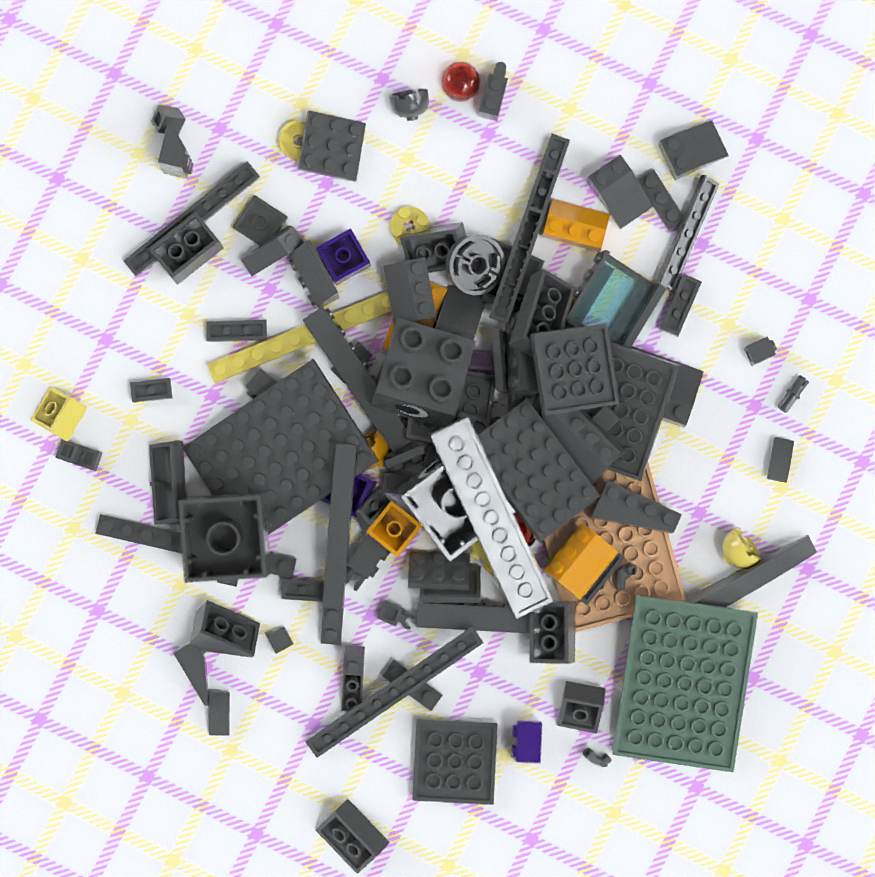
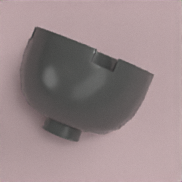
M417 88V93L411 89L392 93L389 95L392 111L397 116L406 118L407 121L418 120V115L423 114L429 105L428 89Z

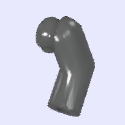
M627 563L617 570L615 590H625L626 579L637 572V567L634 564Z
M586 748L583 751V756L600 767H607L612 762L611 757L607 753L600 757L590 748Z

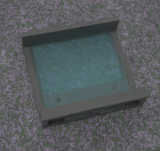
M602 250V252L599 251L594 257L592 268L588 269L583 275L584 281L581 286L576 287L566 322L575 328L607 323L610 341L631 348L666 291V288L660 284L655 285L609 255V250Z

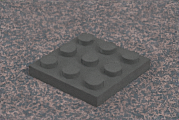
M310 110L307 111L297 170L356 182L366 123Z

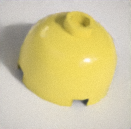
M734 528L723 540V559L728 565L733 564L738 568H747L761 560L758 557L760 552L749 537L746 539L742 536L744 532L741 529Z

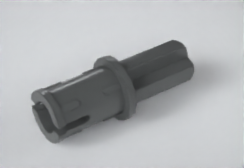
M798 375L790 389L786 390V395L778 404L780 411L787 413L795 401L800 399V394L809 384L805 377Z

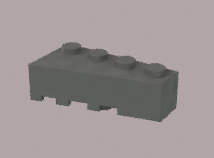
M608 480L590 519L673 534L682 514Z

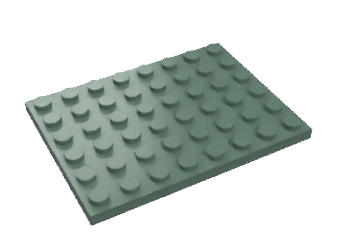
M636 594L612 755L734 773L758 612Z

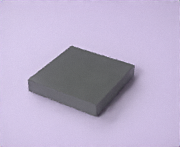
M254 195L233 226V229L260 246L280 231L288 216Z

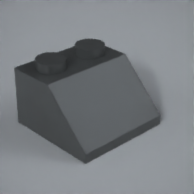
M566 681L557 726L597 734L604 708L606 688Z

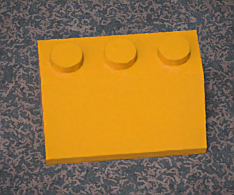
M552 199L542 237L599 252L602 249L610 214Z
M581 523L544 571L558 584L581 600L616 557L618 551Z

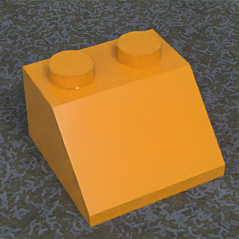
M391 500L366 533L398 558L422 530L423 525Z

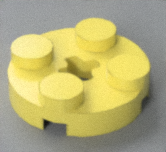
M296 120L286 124L279 136V146L282 153L293 161H299L301 145L294 144L295 137L302 138L305 122Z
M413 206L401 207L394 213L390 221L391 234L400 245H402L400 239L402 236L430 229L427 215L421 209ZM411 221L413 222V226H415V229H411L410 232L406 231L407 227L404 225L405 223H409Z

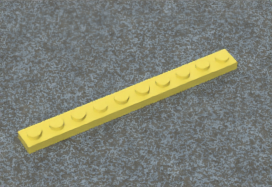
M388 291L332 313L335 317L332 321L336 326L340 325L346 331L390 313L391 306ZM303 325L209 363L207 366L216 384L317 343L306 325Z

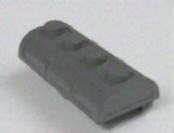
M175 440L149 445L151 482H149V485L152 486L154 525L180 523L178 500L187 497L183 441Z

